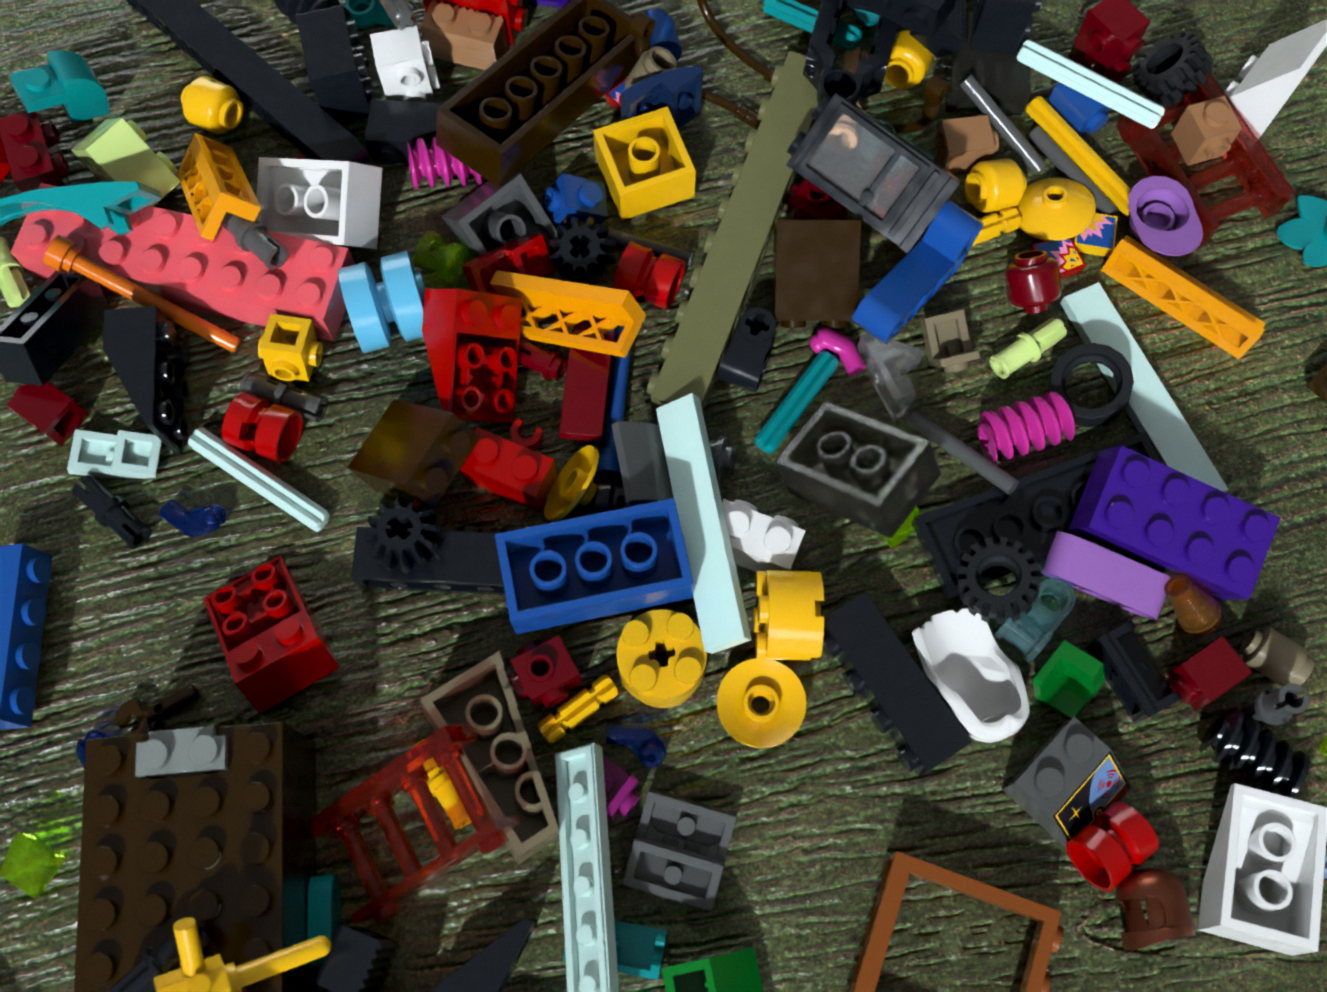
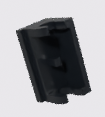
M1130 620L1097 638L1085 648L1090 656L1104 663V678L1133 723L1137 724L1183 697L1178 690L1173 693L1171 692L1132 631L1137 627Z

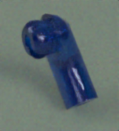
M170 500L160 510V516L191 538L218 530L220 525L225 523L227 519L225 509L217 503L188 511L175 500Z
M607 722L606 745H629L645 767L656 768L661 765L666 756V747L650 725L641 722Z

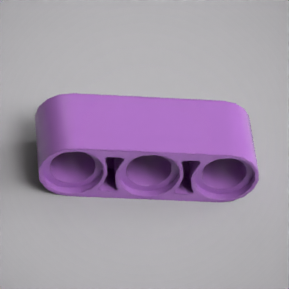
M1060 531L1056 532L1041 573L1049 578L1152 620L1158 619L1173 581L1170 576L1083 538Z

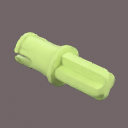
M0 236V290L9 307H19L31 296V293L23 278V266L20 262L15 261L10 253L11 250L7 240Z
M1050 318L1029 333L1023 332L1018 334L1014 343L990 357L989 363L995 374L1002 379H1006L1010 374L1028 362L1040 360L1041 353L1066 337L1067 330L1064 327L1063 321L1059 318Z

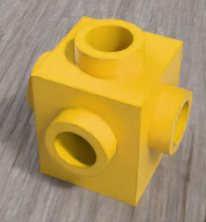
M270 314L264 334L261 335L258 343V356L260 359H263L268 376H273L282 381L301 380L309 382L314 366L319 367L323 355L322 342L317 341L312 319Z

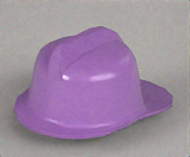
M1164 176L1144 178L1133 186L1128 196L1129 226L1133 235L1140 242H1143L1151 250L1166 256L1189 254L1200 246L1203 238L1202 225L1194 208L1193 200L1185 187L1178 181Z

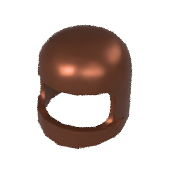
M1156 868L1131 872L1129 876L1117 885L1115 892L1116 901L1120 902L1126 920V931L1121 933L1124 950H1136L1174 938L1196 936L1184 884L1174 873ZM1145 897L1148 924L1139 898Z

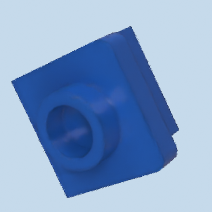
M562 173L553 185L546 189L543 197V208L547 211V216L553 226L557 227L565 217H577L578 220H586L590 216L594 218L596 224H601L608 217L605 183Z

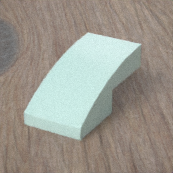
M75 429L67 470L69 474L84 476L92 474L95 477L156 478L162 441L156 435L118 430L117 435Z

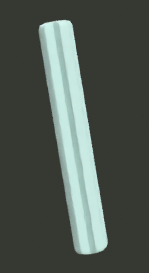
M1027 39L1017 55L1019 62L1150 129H1154L1164 115L1165 108L1031 39Z
M197 428L189 437L188 444L193 450L315 532L321 531L329 522L331 516L326 509L229 444H226L205 428Z

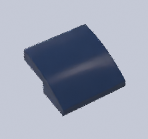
M699 66L671 69L645 78L620 93L621 121L668 106L677 129H680L700 114L703 70Z

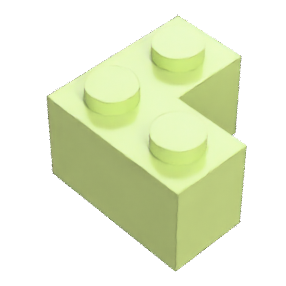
M123 118L106 119L71 149L100 181L139 182L159 190L163 198L181 182L174 174L177 170L175 165L162 152L159 151L155 154L145 143L148 139L147 135L132 120L125 122ZM157 201V202H155V203H153V204H151V205H149V206L154 207L159 201Z

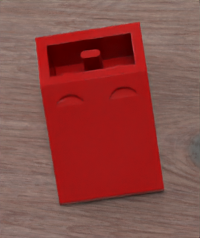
M457 288L425 289L422 333L443 411L454 413L460 420L514 422L522 298Z
M281 555L203 598L234 683L260 714L340 668L324 632Z

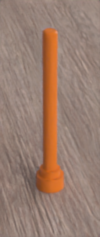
M57 235L52 240L45 252L43 264L60 273L64 270L69 273L76 271L144 307L157 306L167 319L230 352H235L241 343L239 337L83 257L82 251L77 249V244L61 235Z

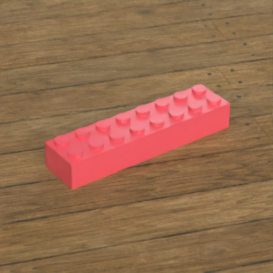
M40 183L38 189L52 188L58 186ZM147 206L128 215L133 231L124 236L117 234L109 227L104 230L100 229L86 218L74 212L44 211L28 214L10 252L32 276L48 279L56 270L43 264V258L52 240L57 235H61L75 242L77 249L82 251L83 257L183 309L265 327L270 314L312 319L316 337L334 342L346 310L338 277V269L355 265L349 248L268 231L269 235L289 251L285 264L278 269L275 267L274 270H271L251 251L246 252L236 244L235 237L223 226L220 225L214 240L211 241L200 236L193 215ZM99 284L102 291L121 295Z

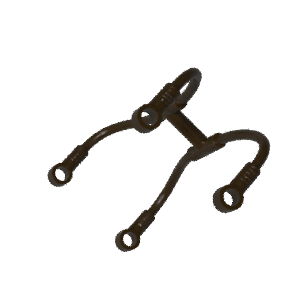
M697 0L704 19L717 38L736 57L763 75L764 80L771 83L775 68L772 66L768 68L738 46L719 25L710 10L707 0ZM638 12L634 16L629 26V34L635 37V53L639 58L643 52L650 50V36L654 31L656 23L654 19L642 12ZM937 74L932 77L924 91L923 96L926 99L922 109L923 116L919 120L909 124L881 123L896 134L913 133L925 128L937 116L942 99L947 93L951 82ZM702 89L701 99L734 113L735 118L758 130L761 120L757 119L758 113L742 103L738 105L722 96ZM882 150L876 153L868 167L867 172L870 173L867 185L868 190L892 158L891 155ZM818 152L812 157L811 160L853 195L860 198L864 191H868L855 184ZM886 177L874 192V198L883 190Z

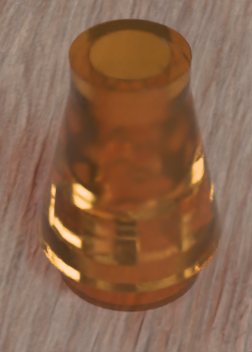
M1176 575L1167 581L1164 591L1170 599L1178 624L1182 630L1196 636H1204L1218 628L1222 619L1221 606L1214 598L1192 583L1185 575Z

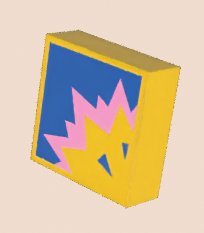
M1095 213L1091 225L1084 232L1072 238L1079 253L1109 257L1115 249L1118 216Z

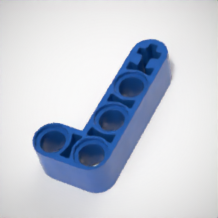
M948 200L930 223L923 239L864 297L855 310L852 321L884 344H888L957 271L984 223Z

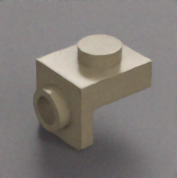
M964 309L920 318L929 366L943 367L944 373H952L968 369V361L980 359L979 350L971 348Z

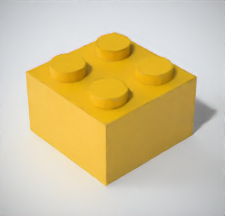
M668 106L593 130L595 158L621 221L695 197L696 170Z

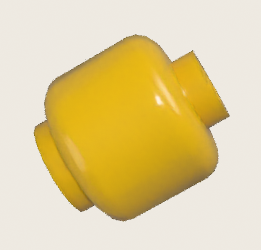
M910 30L899 31L894 38L884 76L885 82L894 88L910 89L920 84L933 61V54L909 34Z
M208 76L196 78L182 91L181 103L183 114L189 123L217 135L234 129L240 123L243 116V104L240 101L238 92L233 87Z
M1012 159L980 161L973 166L967 175L964 183V193L968 202L979 212H997L1009 207H1016L1020 203L1027 181L1019 165Z

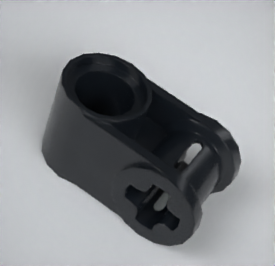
M755 307L748 309L742 314L731 343L727 346L717 374L718 380L755 393L758 391L774 343L776 321L770 311ZM756 329L761 330L757 336L753 335Z

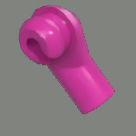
M830 327L819 328L817 330L818 333L810 337L809 344L816 354L823 350H831L836 353L849 376L857 375L866 369L867 365L851 337Z

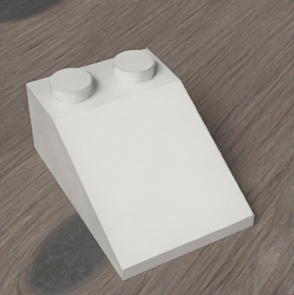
M1327 19L1269 44L1260 58L1252 55L1238 75L1243 78L1242 82L1239 84L1233 80L1222 96L1225 95L1242 127L1239 132L1241 135L1256 143L1327 46Z
M259 157L257 200L261 209L256 219L261 221L270 232L336 246L377 249L382 168L350 161Z
M1236 783L1232 784L1203 880L1198 930L1291 956L1318 952L1327 840V807Z

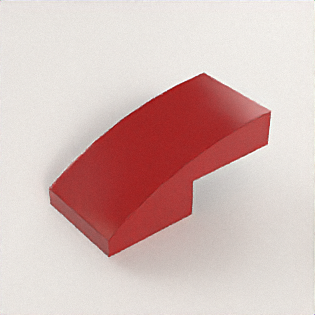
M541 233L508 243L461 265L471 291L496 295L499 294L489 284L496 270L537 277H545L555 271L553 264L549 261L550 254Z

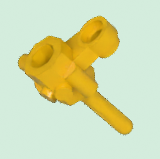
M186 917L178 920L173 925L181 968L154 977L156 992H242V987L326 956L330 952L331 942L326 936H317L235 967L234 962L224 965L220 954L204 959L196 920L192 917Z

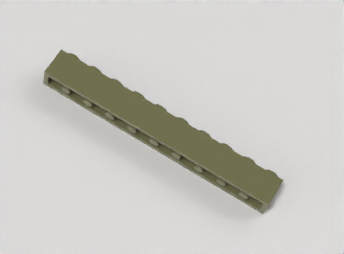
M789 51L784 65H776L770 87L774 88L771 97L764 96L757 117L758 120H761L758 130L751 129L744 148V152L748 153L744 163L738 162L734 169L731 185L735 187L731 197L726 195L723 197L717 218L721 219L717 231L711 229L704 246V253H707L703 265L697 264L694 268L690 280V287L694 288L689 301L683 299L678 308L675 322L679 323V327L675 336H667L661 353V358L665 359L660 372L654 371L649 380L646 394L651 396V409L656 412V408L691 393L700 398L702 412L705 410L717 379L724 352L731 343L772 238L774 218L780 217L797 173L786 166L792 157L787 153V150L801 131L807 135L816 122L811 115L818 105L817 90L803 75L807 57L805 55Z

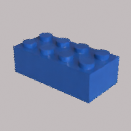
M674 498L495 534L509 618L516 635L693 598L694 583Z

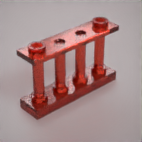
M1212 74L1205 75L1208 80L1204 85L1197 84L1195 86L1198 89L1196 93L1192 95L1188 92L1185 94L1186 100L1180 103L1177 102L1173 106L1165 107L1164 115L1154 129H1150L1124 115L1121 116L1116 126L1121 139L1126 144H1129L1150 177L1164 176L1178 181L1188 190L1203 229V238L1198 249L1204 247L1220 227L1218 221L1252 206L1257 207L1263 217L1267 219L1278 214L1295 194L1293 188ZM1225 95L1242 129L1232 142L1230 150L1222 156L1223 162L1187 177L1175 160L1182 157L1176 143L1166 146L1155 129L1181 118L1189 105ZM1230 175L1236 176L1246 192L1211 208L1207 207L1196 191Z
M469 723L443 726L307 821L314 838L334 834L336 839H342L371 899L370 903L351 915L354 924L373 917L376 924H379L395 916L403 910L400 902L479 850L485 855L501 847L509 841L505 833L521 824L517 815L493 821L462 761V758L465 756L462 749L477 740ZM437 766L439 769H445L476 830V833L457 844L426 783L430 780L427 773ZM402 790L404 793H410L441 855L423 868L392 807L396 803L393 797ZM367 814L370 816L375 815L406 878L390 890L387 889L359 831V828L362 826L360 819Z

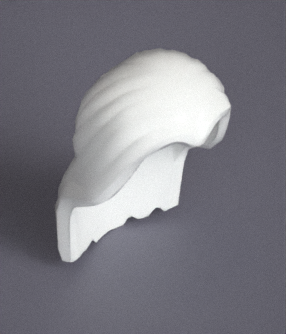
M968 607L960 608L958 612L951 609L931 616L930 621H926L921 628L916 627L911 632L924 673L946 700L950 711L969 737L976 741L992 743L1015 735L1022 728L1030 714V702L1020 668L999 648L989 624L981 620L979 613L973 616L968 611Z

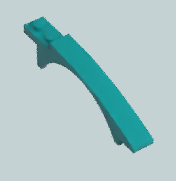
M96 182L35 189L0 198V226L21 216L36 212L68 211L86 218L100 229L104 230L109 227L117 234L124 236L133 231L128 215L163 199L159 190L139 182Z

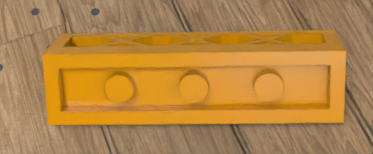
M194 133L177 176L181 181L180 184L200 236L213 241L226 212L255 221L261 206L233 148Z
M1128 235L1120 240L1101 269L1102 272L1237 359H1240L1265 331L1263 329L1266 324L1265 322Z
M496 270L489 283L499 295L522 298V309H525L527 315L521 318L520 338L626 358L646 317L645 312L627 290ZM552 314L557 315L559 321L545 329L539 328V321ZM583 320L591 322L592 327L578 335H573L570 331L571 327ZM617 326H624L617 342L604 339V333Z

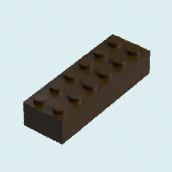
M571 0L437 109L436 145L500 188L631 72L639 60L635 53V37L629 34V26L633 18L606 0Z

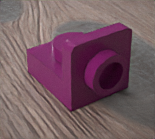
M603 756L607 818L613 822L618 814L625 818L634 808L641 797L636 792L640 783L632 774H627Z

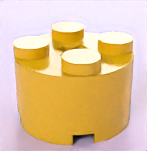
M756 571L755 592L756 597H758V607L753 609V632L756 633V659L818 660L822 654L824 638V616H821L820 601H824L821 572Z
M659 609L645 612L624 626L617 644L616 657L620 679L625 689L631 695L651 707L670 708L685 702L700 686L705 675L707 652L704 651L700 629L688 615L672 610ZM657 652H665L666 657H669L667 666L659 667L658 661L654 660Z

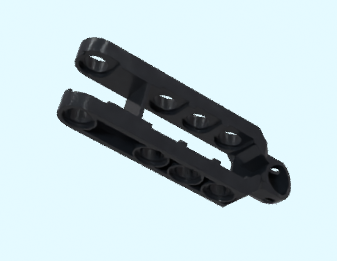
M822 0L810 38L803 75L817 90L818 104L825 95L832 99L835 93H841L855 104L861 99L880 93L898 27L897 23L883 16L879 17L870 54L868 57L859 60L856 75L843 69L832 70L835 53L832 51L831 46L843 6L868 12L872 11L850 0Z

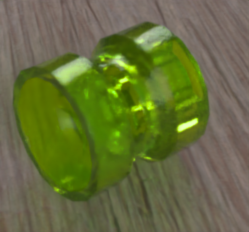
M428 230L417 243L413 254V263L425 271L434 270L438 278L448 283H453L463 272L461 265L467 263L469 250L457 242L448 243L443 235L434 230Z

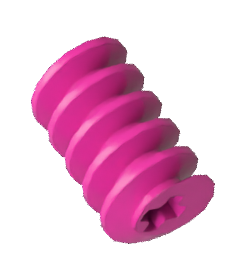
M436 137L432 138L430 149L427 148L423 138L416 139L414 150L407 143L410 175L414 189L420 188L422 177H426L430 188H435L438 176H442L446 187H451L454 175L458 176L462 186H466L469 174H473L477 184L482 185L484 177L436 145Z
M1051 391L1045 393L1042 398L1034 396L1028 399L1027 402L1017 401L1011 405V408L1009 406H1001L995 412L984 411L978 421V438L984 457L994 464L998 462L997 451H1000L1003 458L1008 461L1013 458V446L1024 456L1029 453V441L1036 450L1040 451L1045 448V436L1051 445L1056 446L1061 443V432L1069 441L1074 438L1075 422L1069 405L1061 395Z

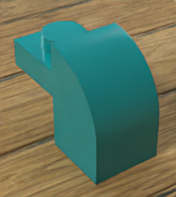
M65 50L47 52L49 64L9 74L12 86L28 114L61 105L72 124L110 114L105 90L89 63L77 53Z

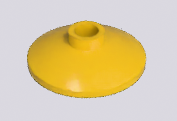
M1047 178L1027 186L1020 203L1015 208H1017L1022 218V223L1019 224V227L1026 234L1040 240L1061 241L1081 234L1091 225L1096 213V202L1092 193L1079 182L1066 178Z
M587 445L576 452L559 473L544 507V516L549 521L557 522L579 504L586 506L596 494L597 484L593 480L597 472L599 452L592 445Z
M756 658L737 664L725 675L719 686L716 699L717 713L724 729L738 742L753 748H771L789 740L800 728L807 706L803 685L790 668L775 660ZM762 698L767 701L769 708L765 713L754 711L752 702L755 699Z

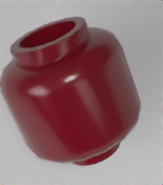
M1033 250L1016 254L1014 261L1007 265L1005 269L1007 299L1012 305L1023 307L1024 313L1044 312L1048 310V304L1060 297L1059 263L1053 257H1049L1046 251Z

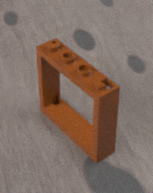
M898 851L889 854L848 992H875L910 874L1037 921L1018 992H1049L1051 973L1046 970L1051 952L1056 953L1062 942L1064 928L1059 924L1061 911Z

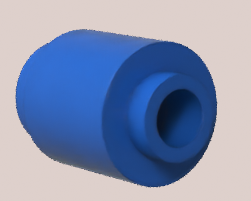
M653 9L646 12L645 15L651 17L656 22L654 31L650 36V49L656 46L663 47L673 54L677 62L682 55V49L673 18L661 9Z

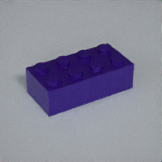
M1120 445L1099 451L1068 530L1221 600H1249L1280 517Z

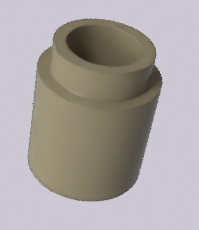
M658 46L643 52L625 79V89L655 74L676 69L677 62L673 54L667 49Z
M1264 626L1260 630L1252 629L1240 645V650L1244 652L1242 656L1244 663L1280 686L1290 683L1301 686L1310 676L1315 665V660L1308 656L1306 648L1270 626Z

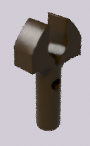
M188 684L151 706L143 705L141 700L134 697L121 705L113 720V725L121 728L130 723L134 718L140 717L143 720H141L139 728L124 736L149 734V732L156 731L160 720L200 698L199 690L194 684Z

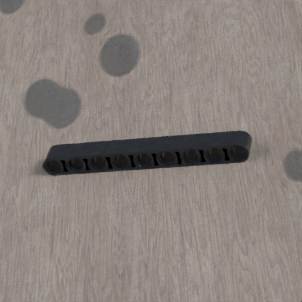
M126 0L137 12L217 81L236 89L240 100L308 159L350 161L366 164L371 160L368 151L355 136L194 0Z

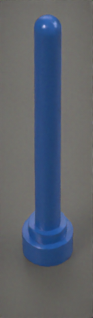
M617 326L616 342L618 341L624 329V326ZM631 348L626 358L614 356L604 448L599 451V461L595 478L598 480L622 481L611 424L617 421H624Z

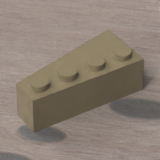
M498 651L422 697L420 701L424 715L519 865L557 840L559 827L540 771L538 770L527 732L520 717L517 702L504 669L503 660Z

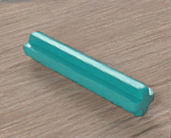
M763 0V11L765 14L812 34L818 10L795 0ZM839 20L833 44L849 51H854L861 44L863 32L860 28Z
M825 350L819 352L755 437V445L767 454L774 453L837 369L839 361L834 355Z

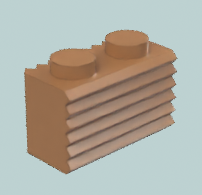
M436 0L430 2L421 24L420 32H422L421 37H423V41L429 40L433 58L486 70L507 53L509 48L504 19L501 15L496 17L494 14L488 15L487 12L482 13L480 10L474 12L472 8L467 10L465 6L459 8L458 5L452 7L451 3L444 4L443 1L440 3Z

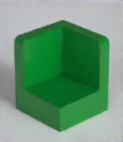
M1064 640L1033 679L1035 699L1068 720L1074 716L1077 718L1105 683L1104 663Z

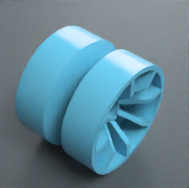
M408 251L381 257L382 282L376 283L373 273L366 262L338 269V277L346 309L355 336L364 354L391 346L389 323L394 321L406 342L423 338L422 324L426 287L421 272L415 273Z

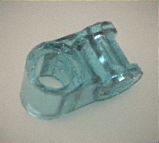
M1060 578L1044 580L1040 583L1039 596L1037 601L1032 603V610L1027 615L1022 612L1020 619L1014 622L1011 617L1006 618L1005 624H1001L993 636L997 639L1004 638L1024 654L1023 660L1029 664L1054 635L1053 632L1072 610L1075 604L1073 588L1068 582ZM1041 593L1053 595L1058 600L1059 610L1051 611L1047 609L1041 601Z

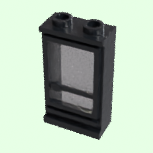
M835 93L832 99L825 95L811 115L816 122L806 135L801 131L788 148L787 153L792 157L786 166L795 170L908 253L960 184L961 180L841 93Z

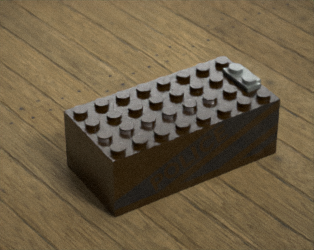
M284 722L218 728L209 726L152 731L149 734L86 739L74 992H108L112 986L143 960L142 953L146 949L154 950L174 933V923L186 917L194 918L211 941L206 947L202 948L204 959L220 954L224 965L234 962L236 967L307 940L308 885L311 876L317 875L315 741ZM308 962L242 987V992H317V984L314 983L317 977V969H312Z

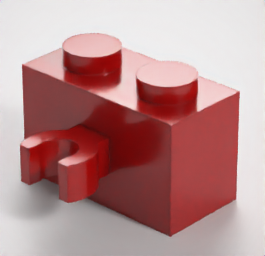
M517 419L510 428L512 441H509L476 427L474 433L480 439L460 468L464 481L540 513L558 477L554 459L535 452L543 442L544 435L542 429L537 427L531 438L523 439L520 437L524 428L523 421Z

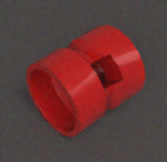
M631 241L625 248L619 261L613 288L627 290L635 299L643 294L646 303L669 310L680 289L686 262L666 253L657 258L654 256L652 248Z
M240 393L233 399L226 411L222 424V438L226 444L245 451H253L255 449L259 456L282 463L291 457L299 443L303 429V417L297 410L280 404H273L270 407V403L263 398L248 393Z
M1113 802L1095 818L1093 825H1086L1066 844L1067 854L1077 871L1089 883L1103 891H1112L1132 872L1131 864L1139 867L1159 848V840L1149 822L1137 810L1122 802Z

